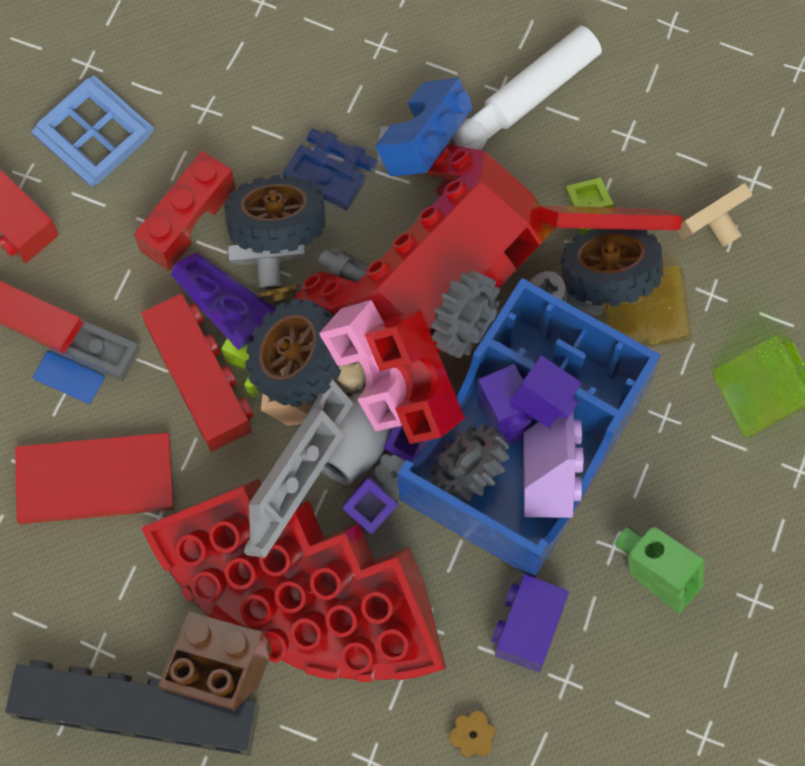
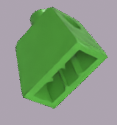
M628 526L618 536L615 546L628 555L629 573L632 577L680 615L704 586L705 560L656 527L650 528L644 536H641Z

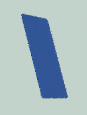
M47 351L33 375V379L80 401L91 404L105 376Z

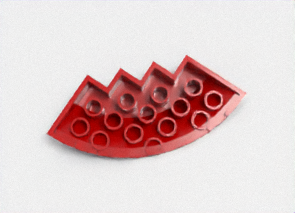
M259 478L141 527L155 557L165 572L169 570L175 581L183 589L181 593L189 602L193 601L210 618L262 632L273 648L269 660L274 663L282 660L297 669L304 670L305 674L324 679L336 680L337 678L358 680V682L411 679L445 670L446 668L425 582L409 546L374 559L359 523L323 536L308 500L298 506L265 558L246 555L244 550L250 539L249 503L262 485Z

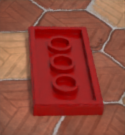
M169 433L15 447L16 514L19 524L174 510L171 438Z

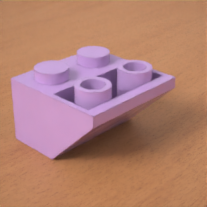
M573 412L566 421L559 417L550 429L538 422L524 432V517L573 518L574 501H581V477H575V473L583 472V448H575V444H581L582 425L581 420H574Z

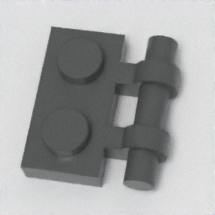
M332 247L331 251L324 250L318 261L330 269V274L356 283L366 274V269L369 264L346 251Z

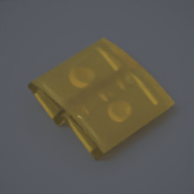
M679 265L663 268L664 275L661 277V284L658 288L653 287V293L647 297L642 295L638 297L636 302L628 303V301L621 302L619 306H610V303H606L608 325L644 346L692 340L684 275Z

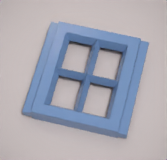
M93 75L90 79L87 78L41 119L31 133L92 188L96 184L98 185L150 137L149 135L154 132V128ZM88 97L107 113L94 126L75 111ZM68 115L87 130L74 144L55 128ZM111 118L131 134L118 147L114 146L98 131ZM92 136L111 151L98 165L78 149Z

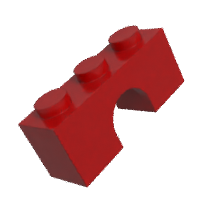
M201 151L134 233L140 252L170 271L192 244L190 235L201 215L207 211L215 216L229 198L228 195L233 190L235 191L236 187L232 170L204 151Z
M421 309L391 317L365 334L379 371L397 368L404 377L406 396L404 401L395 410L409 444L441 438L465 419Z

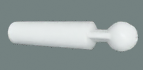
M578 26L485 101L483 109L470 119H464L452 136L453 145L482 150L487 139L501 128L508 129L601 54V45L595 35L588 28Z

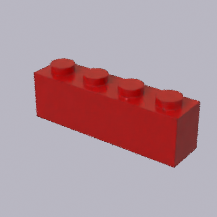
M0 170V247L11 258L17 255L26 264L59 234L53 221Z
M181 293L141 312L145 326L209 451L213 452L252 433L248 420L254 417L244 397L237 400L232 390V387L236 386L237 383L227 365L220 367L215 356L220 354V351L211 333L206 336L203 335L199 325L204 323L196 304L193 302L188 305Z

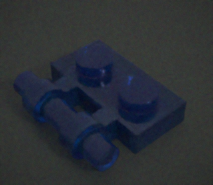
M312 128L307 136V142L316 145L314 150H311L300 144L282 173L283 178H287L289 175L296 176L301 181L303 179L311 181L312 186L317 185L320 188L324 200L348 211L365 183V175L355 170L361 167L372 172L376 166L377 159L367 155L366 149L357 145L351 147L337 140V135L328 131L322 133ZM332 153L344 159V162L340 164L328 158L327 155Z

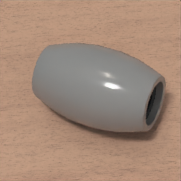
M365 388L356 391L349 397L354 404L338 427L344 436L321 471L329 479L343 485L351 484L371 468L384 451V446L392 428L375 432L357 400Z

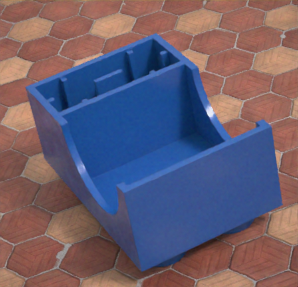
M521 278L473 354L469 371L456 397L465 419L441 438L430 440L423 451L412 462L408 460L404 462L398 472L399 500L526 575L536 578L571 518L524 517L523 440L515 444H509L506 452L510 457L501 463V466L505 469L504 472L493 477L496 483L494 486L487 484L483 488L484 493L481 497L478 494H473L469 503L455 498L429 482L434 477L430 473V468L438 465L435 456L446 451L444 448L446 442L452 444L455 441L456 433H466L471 425L477 429L481 423H485L488 427L478 406V379L515 364L520 376L524 380L542 355L582 382L574 394V397L579 402L573 410L574 420H581L582 425L581 444H575V448H583V472L575 473V477H581L582 501L649 389L661 355ZM534 419L533 426H534L536 423H538L539 421H537L536 419ZM574 501L573 514L581 501Z

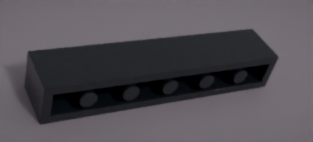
M30 660L29 666L16 664L5 713L14 719L251 756L259 712L256 701H250L251 695L234 711L162 690L158 687L161 679L149 678L147 684L131 682L132 676L116 672H109L108 677L103 678L92 676V670L78 666H69L68 672L53 670V664L39 660Z

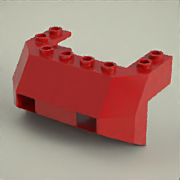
M447 144L428 172L423 173L445 178L435 189L440 198L419 214L418 220L407 232L395 238L392 247L381 259L371 263L366 269V274L357 283L318 271L303 282L302 289L294 298L300 299L303 302L306 299L311 300L334 316L341 308L372 300L383 322L391 317L421 309L431 336H433L437 331L431 328V324L436 320L434 310L436 307L442 306L443 300L441 295L443 292L448 294L452 280L459 282L461 273L470 274L471 270H474L496 281L495 287L500 288L556 227L541 222L537 207L540 204L533 193L488 153L482 150Z

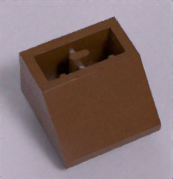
M188 611L158 687L162 690L235 711L259 686L273 648L260 631Z

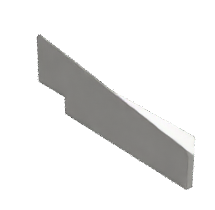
M334 380L330 382L329 385L331 387L326 393L320 392L317 395V399L309 414L250 501V539L244 550L246 555L262 558L267 556L342 440L344 434L338 427L354 403Z

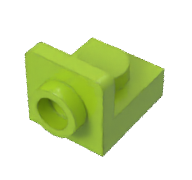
M601 177L566 186V196L570 206L614 207V203ZM578 228V234L581 233L583 235L590 228Z

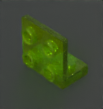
M776 334L713 371V375L745 437H752L799 410L805 411V364L790 338Z

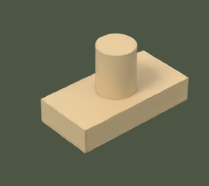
M746 183L682 222L681 229L677 231L682 241L706 225H709L722 247L741 237L742 234L727 212L753 196Z

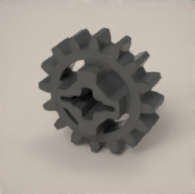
M471 270L470 274L461 273L459 282L455 280L450 282L448 294L442 293L443 304L435 308L436 320L431 324V328L437 330L432 336V340L437 342L436 347L461 358L463 353L468 356L471 354L473 345L479 346L484 338V334L486 335L489 330L488 326L491 322L495 321L497 317L496 308L500 305V301L495 299L500 289L495 287L496 281Z
M481 423L476 429L471 425L466 433L461 434L457 432L455 441L452 444L448 442L444 444L446 451L435 456L438 465L430 468V473L434 477L429 482L455 498L469 503L473 494H478L481 497L484 493L483 488L487 484L494 486L496 483L493 477L504 472L505 469L501 466V463L510 457L506 452L509 444L493 426L488 428L485 423Z

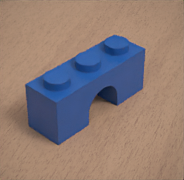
M459 77L423 82L408 101V106L414 119L404 123L391 124L375 145L390 176L427 173L472 110L470 97L465 92Z

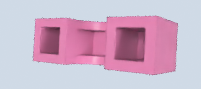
M372 300L341 308L319 334L337 366L358 361L362 365L366 376V385L363 393L357 400L376 432L402 426L395 408L405 399L406 384L402 373L397 368L379 371L365 334L383 323V320Z

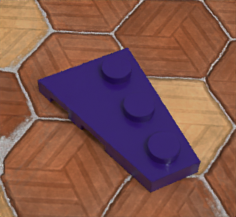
M197 252L175 263L171 276L238 351L253 341L254 336L252 334L257 326L260 328L264 321L262 319L269 312L273 313L276 311L273 306L257 297L256 294Z

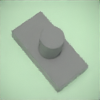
M303 244L298 246L297 250L290 252L287 249L280 250V253L270 254V251L255 253L251 248L245 250L240 248L239 245L228 246L229 261L232 266L257 264L259 289L282 287L279 261L306 259L305 246Z

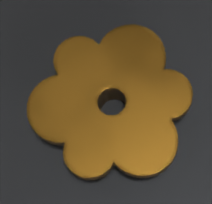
M292 284L259 292L257 297L269 295L270 302L292 297L290 290L299 288L300 285Z
M474 711L469 717L465 715L458 716L455 721L456 728L452 729L449 734L450 743L456 748H461V754L467 758L472 757L474 753L479 756L488 755L493 747L490 739L495 737L496 729L493 725L488 724L487 716L481 711ZM474 732L476 733L477 737L475 739L470 738L469 734Z

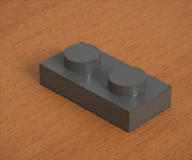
M83 321V326L65 354L55 351L69 359L124 381L140 348L133 341Z

